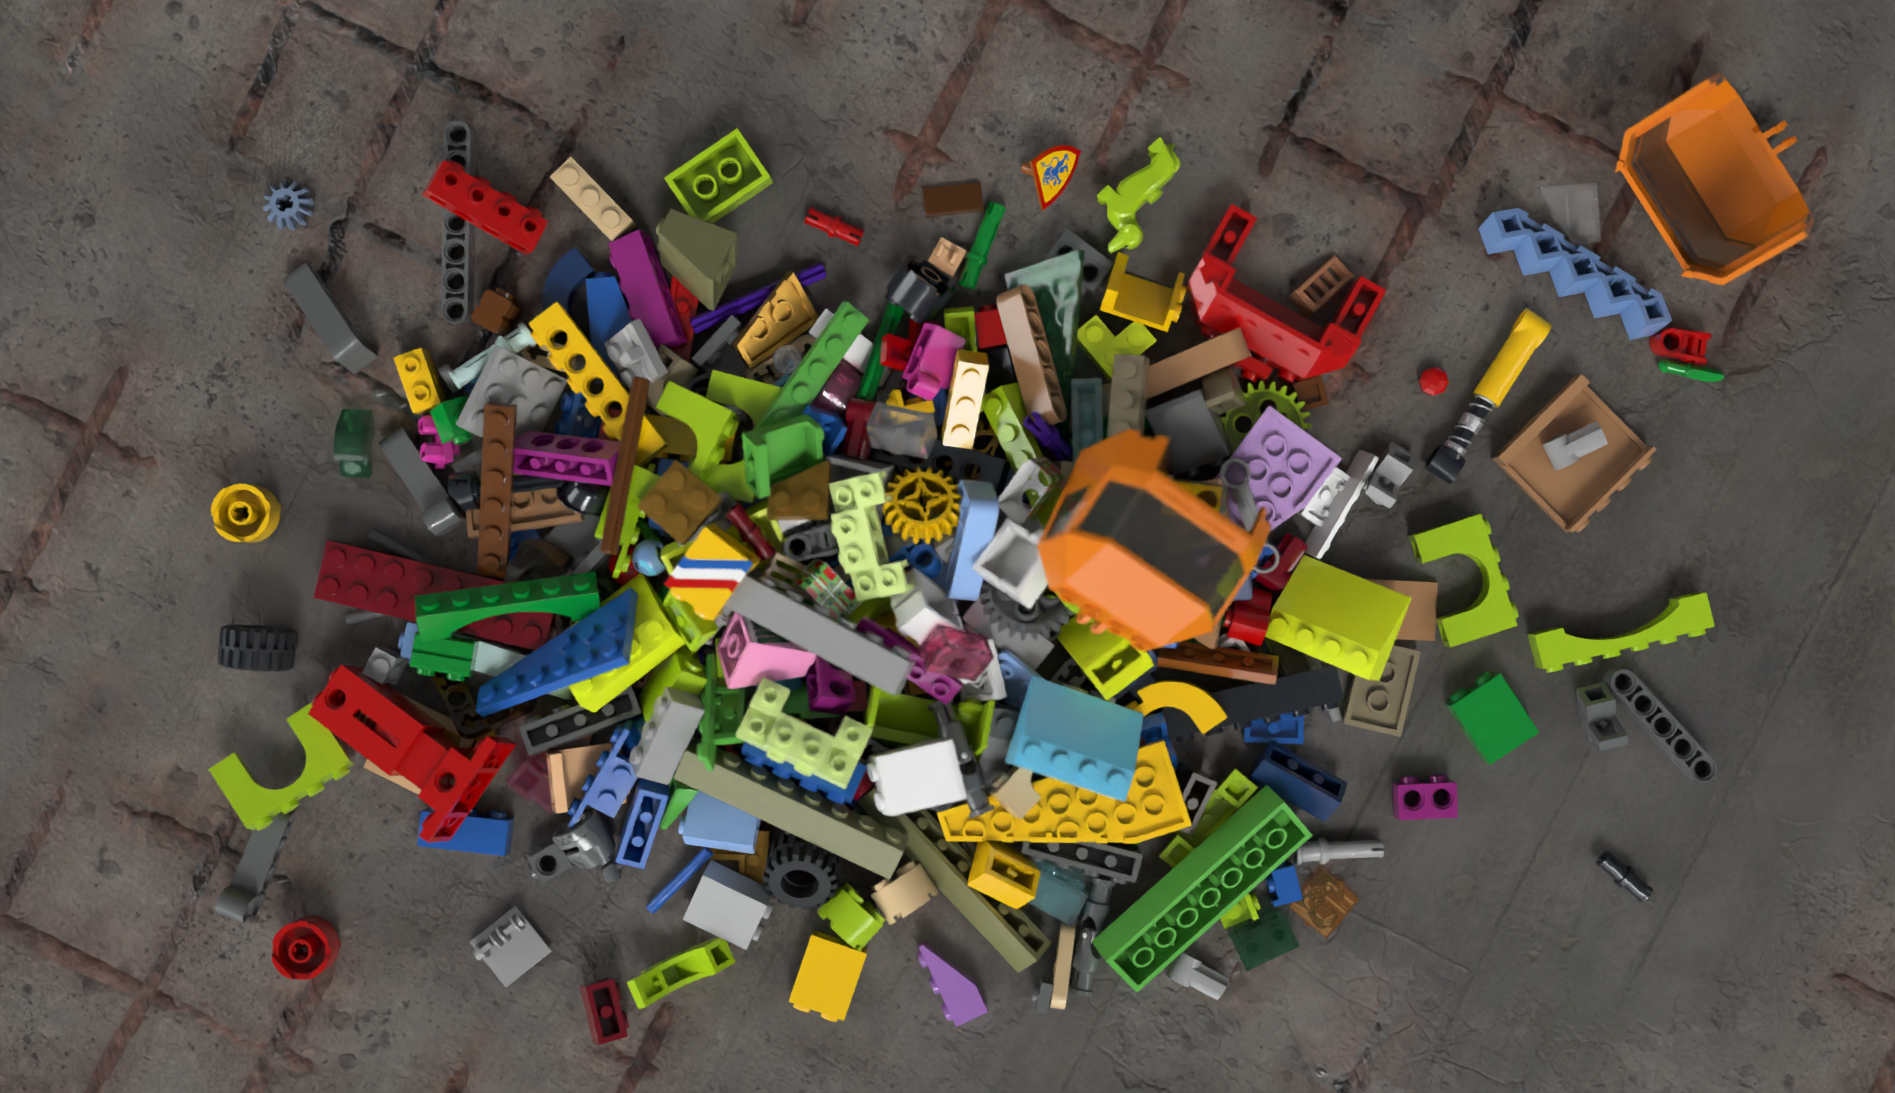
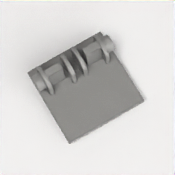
M514 906L470 941L471 945L475 948L472 951L475 958L478 960L483 959L505 987H508L552 952L517 906Z

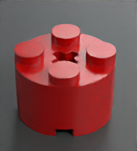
M316 915L304 916L287 924L277 932L272 942V962L275 968L286 978L293 980L312 979L334 963L340 950L341 942L337 932L329 922ZM305 944L308 946L307 952L302 949Z

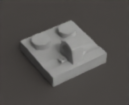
M640 319L630 322L604 344L609 358L614 362L621 375L622 383L629 393L634 377L647 378L650 380L651 385L668 372Z

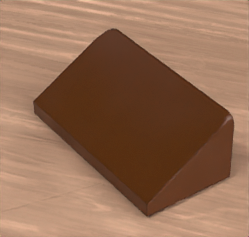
M981 182L923 188L926 218L984 212Z

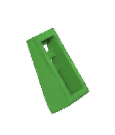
M672 777L669 784V797L659 827L667 829L692 801L699 790Z

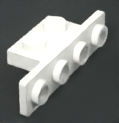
M1359 450L1346 473L1335 467L1308 505L1297 512L1315 524L1305 542L1308 546L1305 553L1321 559L1329 549L1337 530L1344 523L1348 511L1358 499L1366 480L1373 473L1375 465L1379 460L1376 455Z

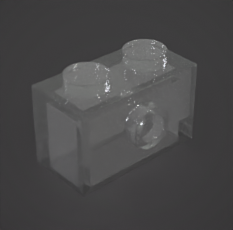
M876 403L866 425L873 448L887 450L898 455L906 454L928 459L937 438L933 414L882 403Z

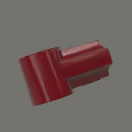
M857 397L850 399L846 411L848 427L842 454L869 459L874 431L879 427L883 415L882 403Z
M1287 532L1277 545L1280 553L1278 566L1269 573L1258 572V575L1253 579L1277 595L1280 594L1293 574L1291 573L1308 546ZM1275 553L1270 558H1267L1261 568H1270L1274 564Z

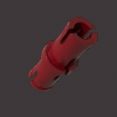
M740 503L733 505L726 511L724 516L737 529L741 541L746 542L761 559V562L774 554L776 548L764 536L758 522L755 523L749 517Z

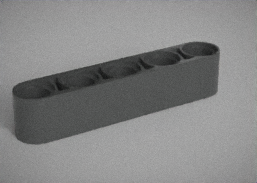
M1611 668L1606 671L1603 676V682L1606 683L1616 701L1676 767L1689 779L1703 783L1712 780L1717 772L1714 760L1632 671L1627 669ZM1622 674L1625 678V684L1622 688L1617 689L1615 678ZM1643 696L1645 704L1638 711L1634 703L1637 697ZM1662 717L1664 728L1657 732L1654 724L1658 718ZM1679 739H1682L1684 748L1677 754L1674 746ZM1702 761L1704 765L1703 771L1696 775L1694 771L1695 764Z

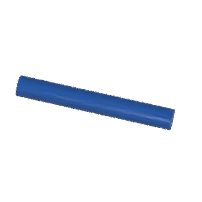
M704 847L646 905L648 911L654 914L714 855L711 849Z

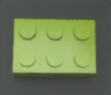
M738 128L664 177L689 216L710 224L715 223L773 183L770 175Z

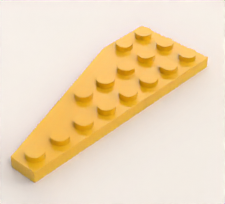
M1164 739L1138 747L1135 772L1126 801L1115 800L1046 776L1031 781L1033 789L1041 798L1022 819L1014 818L991 794L987 795L989 803L994 805L995 809L971 819L968 815L970 809L967 802L952 806L945 811H937L946 841L1124 842V844H1135L1192 826Z

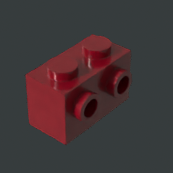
M605 978L579 986L593 1043L601 1045L628 1037L626 1029L629 1028V1023L625 1011L621 1010L619 1000H622V994L618 982L615 983L613 978Z

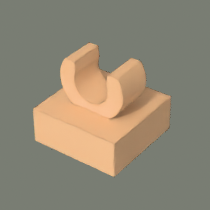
M941 237L928 261L953 278L967 251Z

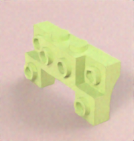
M886 470L829 484L836 512L831 515V529L838 541L839 562L844 567L845 574H851L857 601L894 595L914 589L913 583L907 584L903 567L908 565L907 559L889 563L876 504L892 500L891 494H885L882 478L887 477Z
M763 677L736 733V738L768 752L767 757L778 763H783L785 760L795 765L794 769L803 775L811 776V774H814L846 789L873 729L845 717L836 737L830 736L782 713L791 690Z

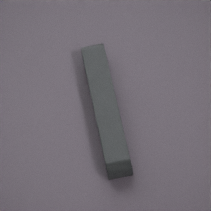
M460 120L448 123L444 131V160L456 162L459 159H465L466 167L464 172L475 177L476 133L465 122ZM462 129L466 130L465 140L459 143L455 142L456 132ZM443 208L441 311L444 319L457 326H465L471 322V316L474 312L475 226L465 220L463 229L455 231L453 223L459 216ZM458 246H463L465 249L463 258L454 260L452 255L454 249ZM458 275H462L464 277V285L462 288L454 290L452 286L453 279ZM462 304L464 308L462 317L454 319L452 317V309L454 306Z

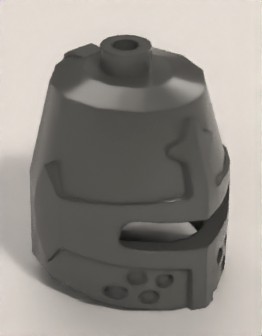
M595 808L583 811L574 828L568 826L570 821L568 820L552 835V840L561 851L568 849L566 857L570 862L582 869H591L599 864L605 865L611 859L610 854L616 846L607 823Z

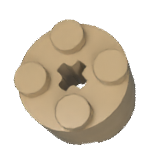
M909 861L896 870L898 876L894 879L883 878L871 886L874 891L871 897L889 925L896 922L893 918L895 915L897 918L900 916L904 918L931 900L928 896L929 893L931 896H936L939 893L920 863L916 865L914 861Z

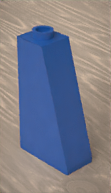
M610 272L594 273L593 278L586 279L591 343L622 382L621 375L614 362L609 358L604 344L632 322L628 314V307L630 306L619 288L618 278L615 276L611 277ZM602 379L594 380L595 385L599 387L604 386Z

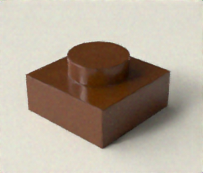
M1321 376L1291 384L1293 392L1297 393L1296 403L1305 402L1304 406L1300 409L1301 412L1329 404Z

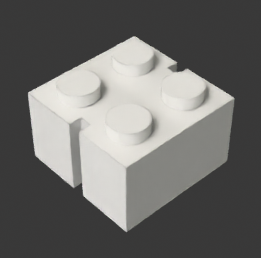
M1008 518L972 567L985 581L1002 592H1006L1010 597L1029 609L1048 584L1037 549L1040 538L1034 534L1031 535L1026 529Z
M913 568L905 577L907 584L913 583L914 589L890 595V605L897 619L896 627L902 635L915 639L924 650L929 649L940 656L966 635L961 618L957 615L959 612L955 599H946L944 588L916 568Z

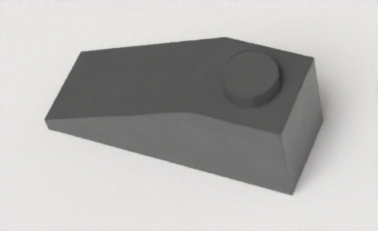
M1000 703L994 704L988 745L976 758L986 784L984 786L986 792H989L994 787L992 782L1000 773H1007L1009 764L1004 761L1021 712L1016 706Z

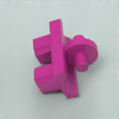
M422 416L418 420V432L424 435H432L433 443H423L421 445V461L434 463L435 469H444L445 464L453 461V455L460 454V446L468 442L455 445L454 441L442 444L432 416Z

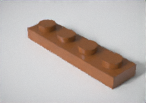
M1179 641L1177 648L1160 647L1157 666L1275 685L1279 656L1222 647L1213 649L1203 644Z

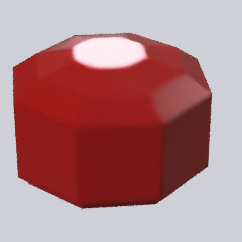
M1432 367L1422 371L1418 384L1421 392L1434 396L1445 391L1449 380L1446 371L1438 367Z

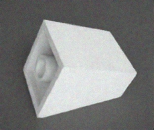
M932 738L868 756L870 764H867L868 775L872 782L875 781L877 793L874 794L877 809L882 811L883 815L894 816L967 799L953 739Z

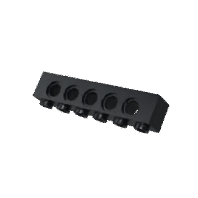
M840 411L839 416L846 427H848L846 412ZM880 422L879 427L874 431L868 459L881 463L883 461L892 463L895 466L894 470L903 473L906 469L908 471L910 469L915 470L917 466H919L921 472H926L930 466L933 474L942 469L944 473L943 479L951 476L953 485H959L960 480H972L969 470L973 465L977 464L980 467L981 474L975 481L991 482L996 495L1003 493L1011 466L1009 460L973 449L943 445L940 439ZM845 437L838 445V453H842ZM891 440H895L898 444V450L894 455H890L888 452V444ZM922 448L925 451V459L922 463L918 464L915 460V452ZM947 456H950L953 460V467L949 472H945L942 468V461Z

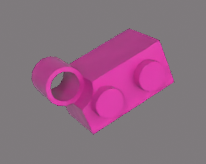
M924 323L902 375V378L908 380L907 391L930 401L939 393L941 388L947 389L951 384L957 349L964 350L966 339L937 325Z

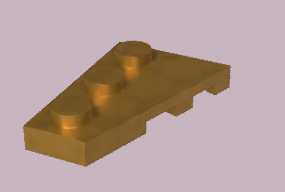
M788 270L732 343L744 365L750 370L812 327L819 319L794 272Z

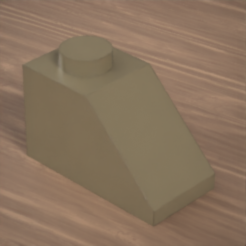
M1221 368L1202 378L1205 403L1210 410L1221 415L1247 404L1236 372L1231 368Z

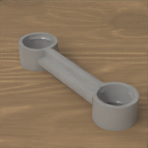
M1233 458L1222 465L1220 477L1222 482L1232 489L1245 530L1248 532L1251 530L1258 513L1248 483L1251 478V468L1243 459ZM1231 463H1240L1247 470L1246 479L1240 484H1232L1225 478L1226 468ZM1266 539L1263 547H1269L1274 551L1275 562L1270 568H1261L1256 564L1253 569L1259 573L1273 571L1280 561L1278 549Z

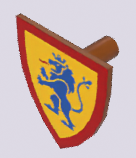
M1055 145L1037 154L1030 160V163L1024 162L1022 164L1021 172L1033 176L1042 211L1050 206L1069 184L1077 167L1081 153L1080 150L1070 145Z

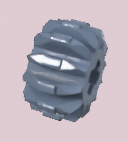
M281 180L280 188L274 184L270 185L273 192L272 196L269 194L263 195L264 199L270 201V204L262 207L263 211L270 212L267 220L271 223L277 222V227L282 230L286 226L292 231L296 230L297 222L303 226L307 225L304 216L314 215V212L307 209V207L315 204L313 199L307 198L310 194L309 189L301 188V184L297 181H293L290 185L288 181ZM292 202V208H285V203Z

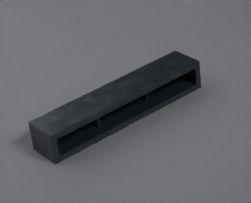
M1330 666L1276 679L1275 685L1258 682L1210 693L1221 705L1228 718L1207 731L1205 735L1211 736L1223 733L1222 727L1234 725L1235 730L1251 727L1252 720L1263 718L1264 724L1281 720L1280 714L1292 712L1293 717L1310 714L1309 708L1320 705L1322 711L1338 708V702L1343 701L1344 697L1337 667ZM1162 707L1169 739L1176 737L1177 743L1194 739L1193 733L1201 732L1186 712L1175 707Z

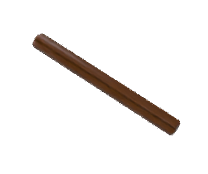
M634 377L632 379L600 551L606 554H617L650 386V380L644 377Z

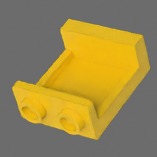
M813 930L788 1002L794 1003L793 1007L803 1012H810V1009L820 1012L821 1017L826 1020L837 1022L840 1019L844 1021L867 956L868 948L863 947L861 951H858L856 947L853 948L845 940Z

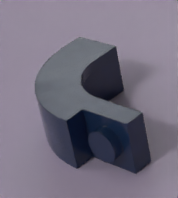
M576 247L560 258L550 271L544 286L542 300L543 311L555 302H558L574 321L572 311L574 296L578 289L586 283V279L593 278V274L597 273ZM559 332L555 337L560 339L566 335V332Z

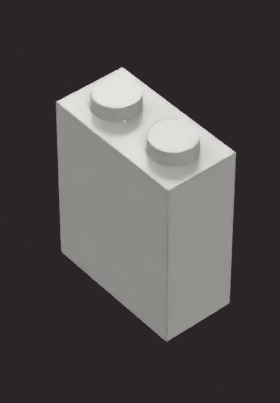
M711 860L699 882L683 920L747 950L751 939L757 942L764 928V925L760 924L761 918L768 919L775 903L770 901L769 890H766L764 885Z

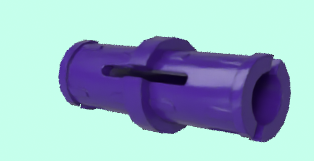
M1038 412L1031 413L1035 422L1027 415L1024 419V426L1037 437L1038 443L1043 448H1048L1058 461L1066 460L1061 451L1069 458L1073 449L1060 436L1059 430L1054 425H1049Z

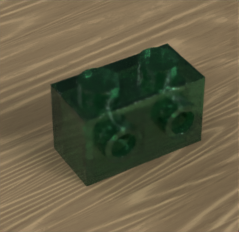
M1267 910L1259 915V920L1251 924L1248 921L1242 922L1232 928L1234 932L1228 934L1246 971L1300 946L1285 914L1281 910Z

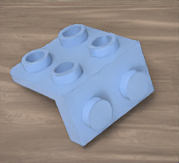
M1003 649L998 654V661L1005 681L1007 697L1002 698V700L1008 705L1016 706L1021 710L1032 676L1044 678L1009 650Z

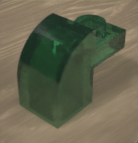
M343 408L334 434V460H339L341 476L370 478L372 475L370 446L375 436L372 410Z

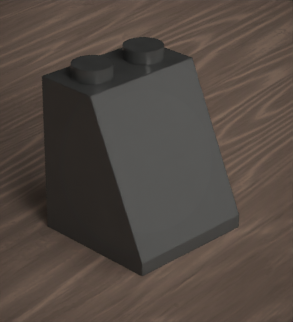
M1203 389L1144 411L1155 436L1159 435L1170 438L1169 443L1172 452L1170 467L1174 476L1183 473L1184 478L1201 472L1200 466L1210 463L1211 468H1214L1228 461L1226 456L1234 454L1220 415L1206 406Z

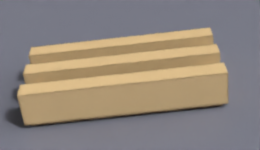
M774 552L763 576L778 583L777 586L793 590L804 596V598L816 602L813 597H806L797 587L770 576L772 571L793 580L798 576L775 565L777 560L802 571L807 566Z

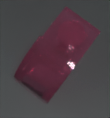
M840 361L810 405L836 412L840 416L847 408L850 399L855 396L862 382V378L858 376L859 372L849 362Z
M527 755L506 776V783L526 801L532 798L550 814L553 810L548 767L537 758Z

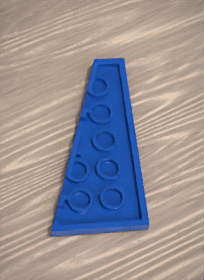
M631 587L479 687L475 711L484 717L630 664L638 593Z

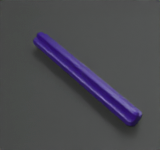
M816 263L794 273L802 288L824 279L827 275L822 263ZM781 279L721 304L714 311L708 310L691 317L690 324L693 331L699 333L727 321L731 315L736 317L761 306Z

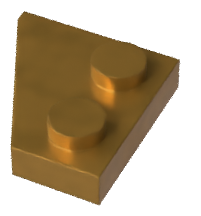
M824 461L770 487L767 518L769 520H829L831 462Z

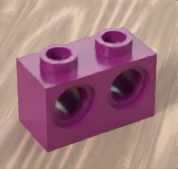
M816 655L815 662L810 665L806 673L809 711L843 715L856 698V690L852 683V673Z
M1430 775V780L1418 781V776L1400 777L1401 782H1392L1393 814L1396 819L1458 818L1457 782L1448 779L1447 775ZM1444 789L1446 793L1444 801L1436 804L1433 800L1435 791ZM1414 790L1417 795L1415 802L1406 805L1404 795L1406 792Z

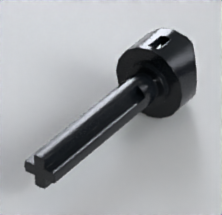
M470 470L449 475V495L459 504V510L480 509L481 481L477 472ZM517 475L514 476L513 493L564 487L565 480Z

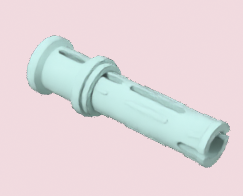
M523 322L519 323L518 328L504 337L501 335L497 337L495 344L449 372L451 379L460 389L469 381L480 376L495 345L514 354L529 345H536L535 340L530 335L531 332Z

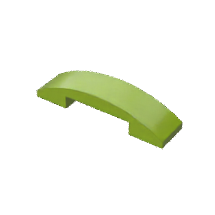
M1234 768L1215 787L1193 834L1190 835L1178 830L1159 854V857L1174 868L1227 821L1236 809H1240L1257 790L1258 786Z

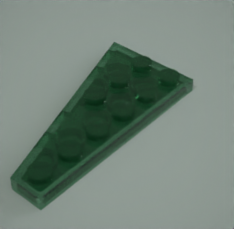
M1076 250L1005 274L1008 290L1026 284L1034 293L1067 410L1066 420L1054 425L1059 430L1060 436L1063 439H1068L1084 250Z

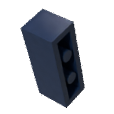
M1272 740L1268 742L1256 757L1248 778L1261 787L1268 785L1282 799L1324 822L1342 803L1348 784L1346 781Z

